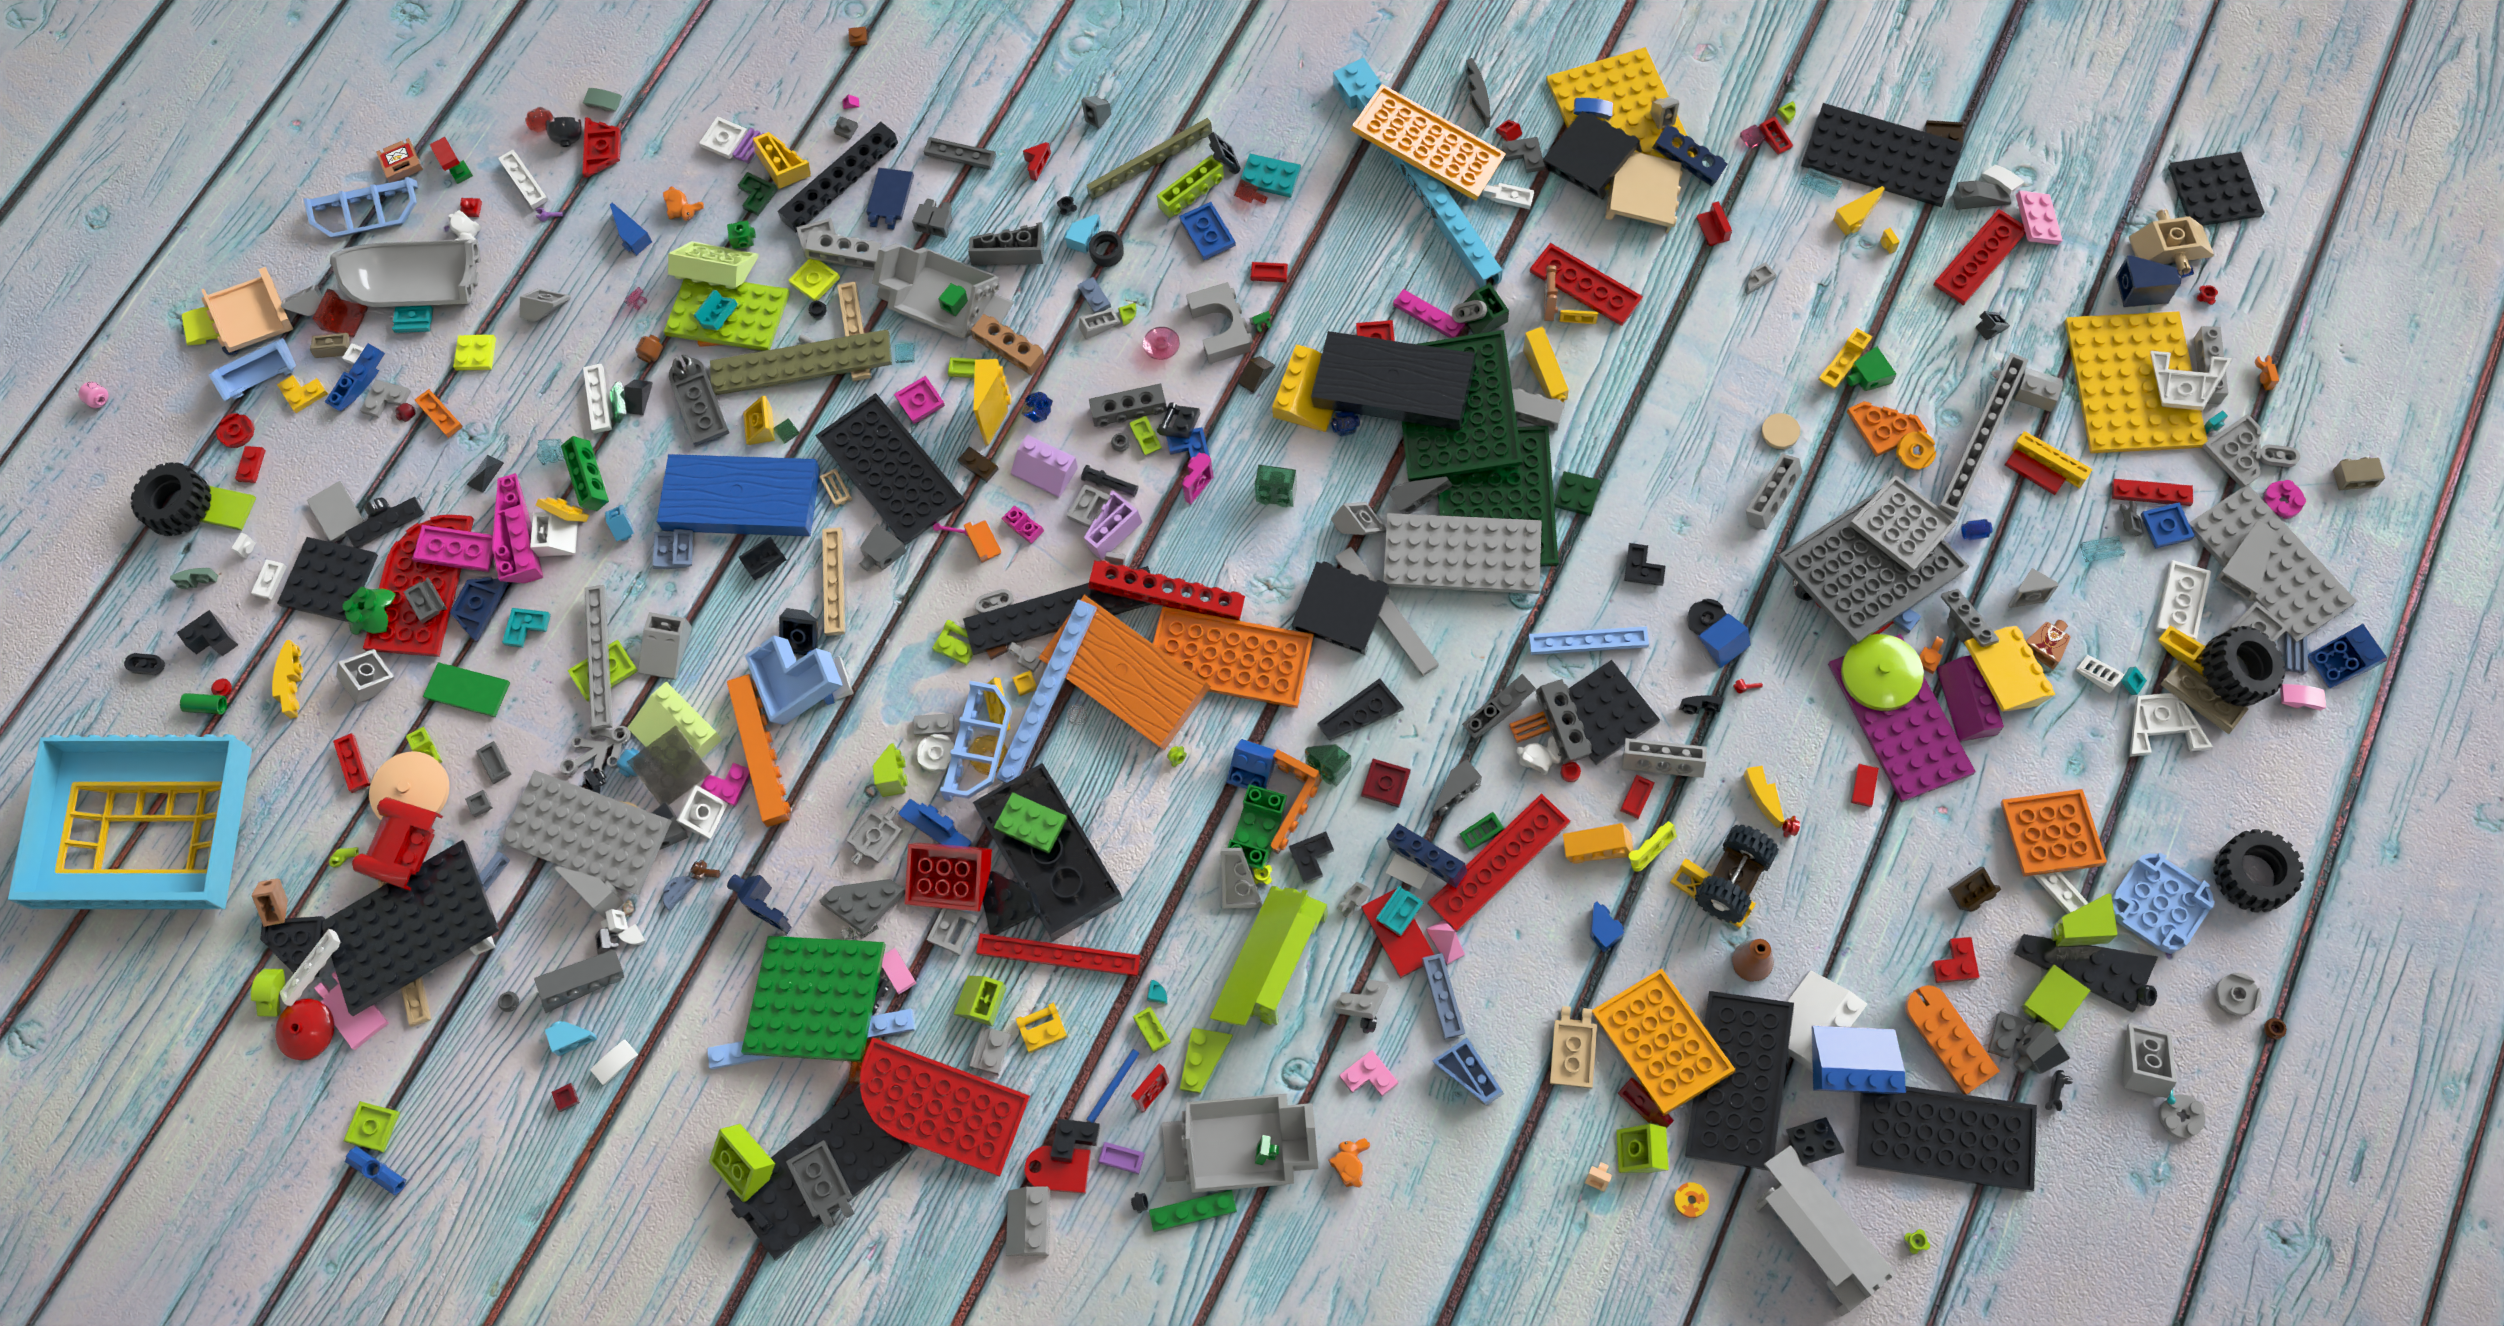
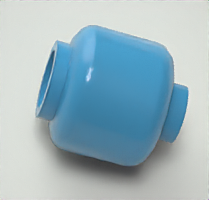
M631 748V750L625 749L616 762V765L620 768L618 772L627 778L630 775L637 777L646 765L645 755L634 748Z

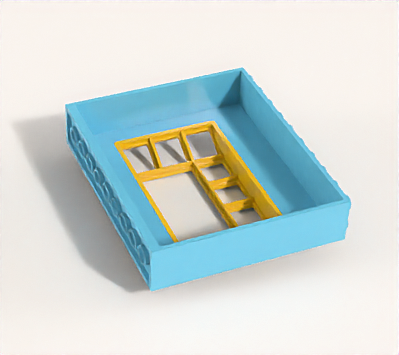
M170 734L165 735V737H158L156 735H146V737H139L137 735H126V737L107 735V737H100L98 735H88V737L50 735L49 737H40L8 900L28 909H226L252 748L247 746L245 742L236 739V736L224 734L223 737H216L210 734H205L204 737L186 734L184 737ZM86 790L107 793L104 813L100 815L76 812L78 791ZM220 790L217 811L203 814L207 793ZM138 793L133 815H112L115 794ZM147 793H168L164 815H142ZM199 793L195 815H173L176 794ZM73 819L102 821L98 843L70 840ZM215 819L212 840L198 843L202 822ZM110 822H194L186 869H101ZM77 847L97 850L93 869H65L67 848ZM210 847L207 869H194L197 850Z

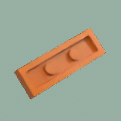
M430 389L415 399V402L448 438L463 427Z

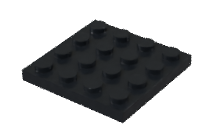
M2242 152L2172 162L2168 166L2186 217L2190 216L2202 226L2261 217L2265 213Z
M306 537L277 604L281 607L348 622L345 610H343V604L360 587H365L378 555L376 552Z
M1612 660L1569 688V697L1576 706L1578 719L1583 723L1585 737L1591 743L1592 753L1588 756L1595 765L1624 747L1626 738L1636 739L1660 722L1659 717ZM1554 699L1555 704L1561 706V702L1558 699ZM1562 717V722L1568 725V720Z

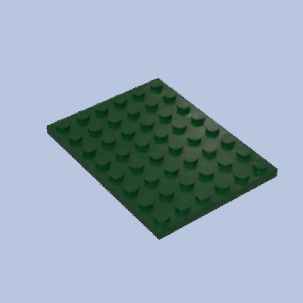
M1504 330L1418 343L1417 345L1475 353L1476 365L1460 430L1402 421L1408 481L1413 482L1523 465Z
M1518 427L1523 465L1448 476L1447 478L1453 486L1438 495L1439 516L1541 520L1540 567L1558 566L1549 427Z

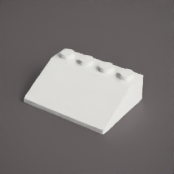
M1810 971L1787 1001L1794 1002L1788 1055L1813 1073L1811 1026L1851 1027L1867 1003L1851 991Z

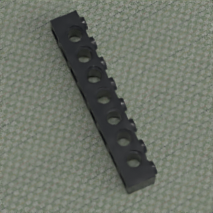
M880 121L778 210L781 221L796 233V227L806 225L821 210L829 206L836 197L843 194L860 176L868 172L884 155L896 147L898 140L895 132Z

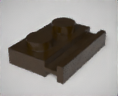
M1926 120L1925 132L1963 143V122Z

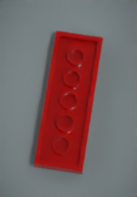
M1998 209L1935 280L1933 286L1962 305H1965L2026 235L2024 225Z
M1549 243L1530 268V273L1545 281L1547 267L1556 266L1555 287L1621 326L1625 324L1643 299L1642 295L1552 243Z

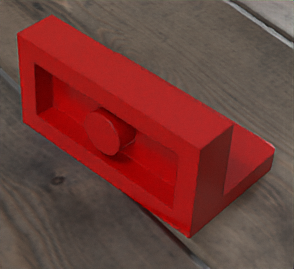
M1719 201L1714 202L1709 212L1698 214L1696 217L1709 246L1730 241L1732 234L1731 226Z

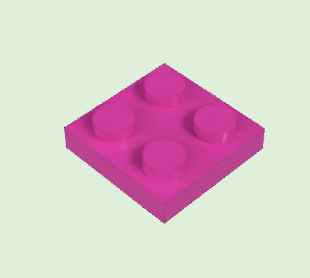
M926 376L894 394L913 424L945 406L944 401Z

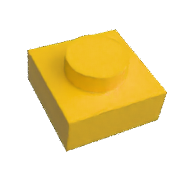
M1891 227L1883 231L1880 239L1882 247L1889 254L1896 252L1900 243L1899 239Z

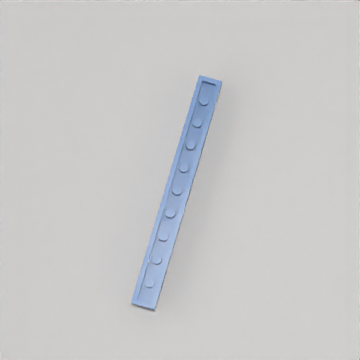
M1079 599L1077 600L996 776L997 779L1007 783L1021 775L1097 610L1095 606Z
M912 1009L871 1016L867 1040L872 1039V1037L878 1038L915 1031ZM743 1041L707 1048L709 1068L711 1070L775 1057L744 1055L741 1052Z

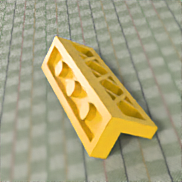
M2025 431L2012 448V451L2018 449L2067 478L2065 481L2079 489L2093 470Z
M1685 858L1670 883L1695 899V887L1700 886L1705 877L1707 878V876L1712 875ZM1681 873H1684L1690 878L1691 884L1683 885L1677 879ZM1751 901V905L1749 906L1743 920L1740 923L1737 922L1732 924L1740 929L1746 921V919L1748 918V916L1750 915V913L1752 912V910L1754 909L1756 903Z

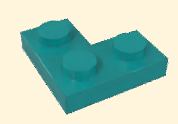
M512 608L502 643L505 646L523 648L528 630L547 631L551 614L546 611Z

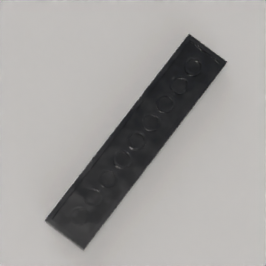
M1148 566L1139 568L1146 570L1148 573H1150ZM1111 576V577H1107V578H1108V579H1114V578H1116V577H1115V576ZM1127 579L1125 581L1128 584L1134 583L1132 579ZM1089 583L966 617L963 618L972 653L977 655L986 652V650L1003 645H1011L1012 642L1019 643L1057 632L1073 611L1077 600H1081L1084 595L1112 615L1152 605V603L1089 589ZM1145 584L1144 587L1152 588L1153 585Z

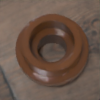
M2271 1018L2265 1022L2264 1032L2269 1038L2277 1040L2285 1036L2287 1029L2282 1020ZM2271 1026H2275L2277 1028V1033H2275L2271 1029Z

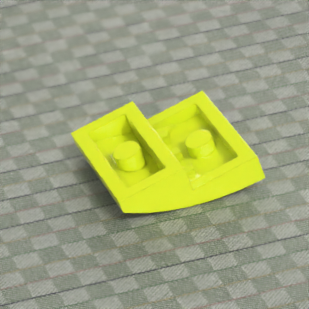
M209 307L193 309L182 314L187 346L206 344V340L218 339L217 337L220 336L219 333L216 334L212 323H215L214 320L211 321L207 314Z

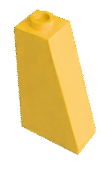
M1543 326L1525 332L1523 353L1546 398L1558 399L1562 403L1568 399L1569 389Z

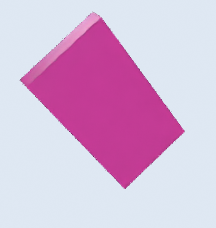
M422 525L412 559L414 562L490 572L494 557L492 549L493 535Z

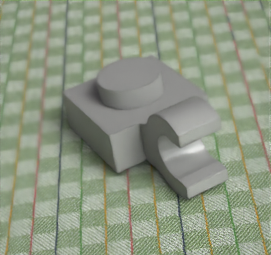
M1012 642L1008 648L1011 655L1019 658L1017 663L1032 672L1036 671L1042 661L1038 658L1041 653L1029 646H1026L1023 650Z
M1356 882L1344 895L1345 900L1338 905L1337 909L1343 912L1347 908L1343 916L1346 918L1352 917L1355 905L1359 907L1364 903L1372 891L1367 886Z

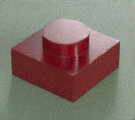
M572 1083L551 1092L559 1112L580 1103Z

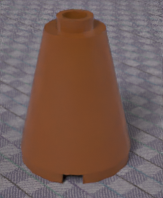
M1755 939L1741 943L1735 949L1732 956L1735 973L1749 982L1767 978L1774 967V957L1770 944L1764 939Z

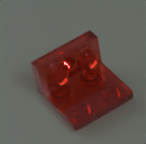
M327 289L313 320L321 330L336 334L348 333L349 337H355L368 307L359 303L342 300L334 290Z

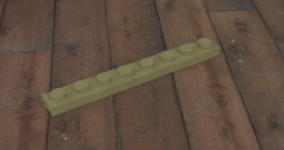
M1207 117L1086 185L1089 197L1093 200L1096 197L1102 196L1105 192L1117 188L1121 183L1133 179L1139 173L1147 171L1157 163H1161L1184 148L1192 146L1200 139L1208 137L1212 133L1211 121Z

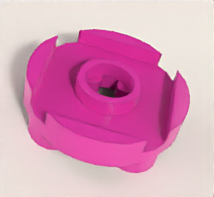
M2285 480L2269 485L2264 492L2263 501L2276 515L2283 517L2282 519H2289L2295 517L2302 510L2306 503V498L2293 481ZM2281 496L2285 497L2288 503H2286L2285 501L2281 502Z

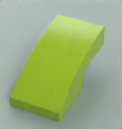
M1147 416L1129 423L1145 456L1162 449Z
M424 726L406 735L413 752L425 753L439 763L443 762Z

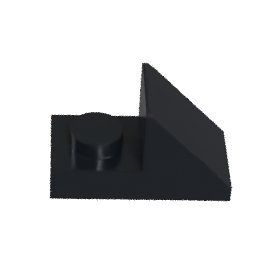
M1984 311L1979 316L1982 321L1975 328L1985 340H1989L2008 329L2010 325L1998 312Z

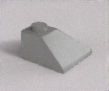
M317 284L283 299L281 303L283 309L306 316L314 314L315 317L323 314L327 306Z
M537 288L520 296L519 317L527 319L528 322H537L570 300L571 295Z
M1367 502L1345 503L1331 518L1335 528L1344 534L1366 535L1386 532V527Z

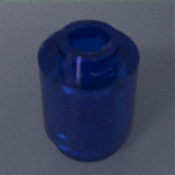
M1987 519L1967 521L1966 524L1961 525L1962 537L1968 540L1989 538L1990 533L1993 532L1992 524Z

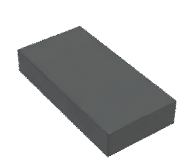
M494 741L476 750L493 784L512 775Z

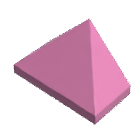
M1445 920L1426 929L1439 953H1443L1447 965L1465 955L1456 932Z

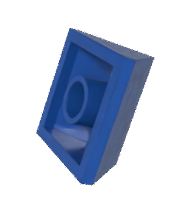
M1729 613L1698 636L1719 668L1725 666L1751 646L1748 628Z

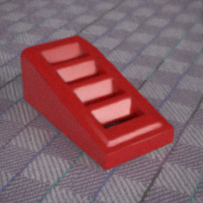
M1775 116L1757 127L1760 135L1777 155L1793 147L1792 142ZM1784 143L1785 146L1780 148L1779 145Z

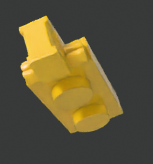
M994 677L986 683L996 685L1004 696L1000 678ZM983 690L990 721L1002 725L1006 708L995 692ZM1010 721L1008 724L1007 731L1010 730Z

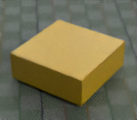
M1031 671L1012 677L1019 696L1037 689Z

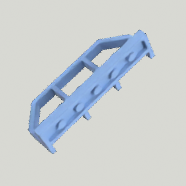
M406 177L405 180L381 185L372 184L367 188L347 192L338 191V194L313 199L304 198L303 200L309 223L328 236L337 238L404 224L417 204L414 189L418 188L416 180ZM400 191L402 193H409L410 202L400 218L385 222L379 196L385 195V197L396 195L395 192ZM366 198L367 200H374L379 224L354 229L347 202L356 204ZM328 206L342 207L348 230L336 233L330 232L315 222L312 209L323 211Z
M975 681L969 682L970 691L963 716L959 719L960 727L955 746L950 752L951 760L945 783L940 788L944 800L952 801L954 796L969 799L993 784L1012 713L1010 705L996 685ZM981 690L995 692L1006 708L1002 725L977 720L978 704L981 705L983 700ZM972 726L1000 731L993 758L968 753V741H971L973 737ZM963 759L992 764L986 780L968 791L958 790V778L962 777L964 770L962 765Z

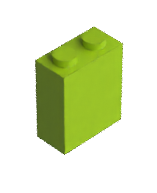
M2052 965L2021 1007L2025 1009L2024 1013L2032 1019H2039L2043 1024L2048 1025L2053 1032L2058 1033L2063 1029L2091 990L2056 965Z

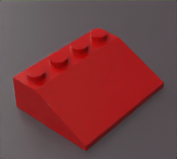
M931 843L908 844L905 905L980 911L991 870L992 849Z

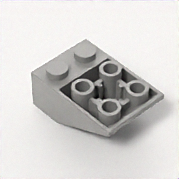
M649 612L643 629L639 674L676 680L692 629L686 618Z

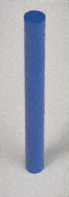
M1132 1049L1087 1117V1121L1095 1122L1140 1054L1138 1051Z

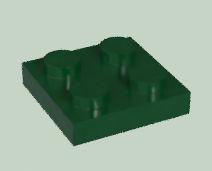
M1564 471L1554 507L1591 516L1601 480Z

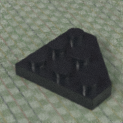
M997 871L990 872L983 898L990 935L1002 933L1041 913L1035 893L1026 890L1020 884L1007 879Z
M323 916L285 918L284 923L265 927L262 924L260 940L294 974L323 937L322 923L325 918ZM320 970L317 972L315 977H319Z

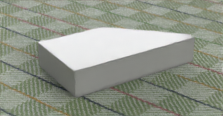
M1766 262L1751 270L1747 294L1776 279V273Z

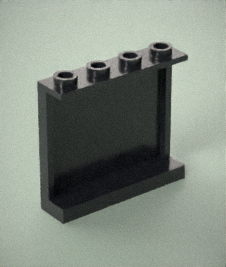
M1582 111L1546 154L1543 162L1548 171L1603 199L1606 195V185L1636 150L1641 153L1642 149L1640 140L1636 136H1630L1622 129L1612 127L1607 121L1597 119L1592 113L1588 114Z
M1325 561L1322 563L1316 562L1293 619L1292 628L1298 632L1314 634L1315 638L1366 655L1370 637L1386 596L1390 593V588L1387 586V583L1380 580L1376 582L1369 580V577L1366 575L1352 574L1346 568L1337 569Z

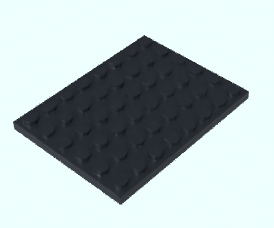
M464 840L457 842L423 862L419 872H416L415 875H410L406 886L411 888L410 891L387 883L323 920V933L325 934L328 929L333 930L337 933L341 942L338 949L331 954V958L348 1012L352 1016L357 1015L500 931L468 844Z

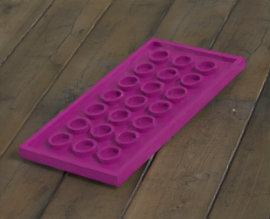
M1901 634L1894 636L1904 641ZM1845 656L1829 661L1828 666L1901 803L1975 774L1974 767L1925 677H1923V683L1919 692L1910 703L1896 710L1879 711L1857 702L1845 688L1841 675L1842 662Z

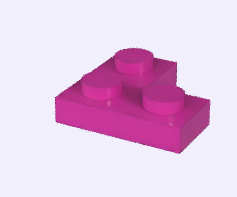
M733 763L725 780L707 774L700 788L728 804L736 806L751 776L749 768Z

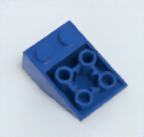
M2364 624L2357 626L2308 654V658L2330 689L2387 661L2386 655Z

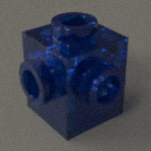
M1043 392L1030 394L1024 401L1025 405L1021 414L1034 423L1044 421L1051 412L1053 400L1048 398Z

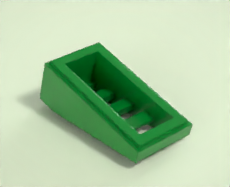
M1491 812L1459 834L1471 851L1496 837L1505 828L1496 814ZM1490 821H1493V823L1496 826V829L1493 830V828L1489 824ZM1485 825L1490 833L1486 834L1482 826ZM1478 829L1483 837L1479 838L1474 830ZM1471 833L1476 842L1472 843L1467 834Z

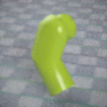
M357 847L338 849L329 859V865L333 868L340 867L347 858L359 855V849Z

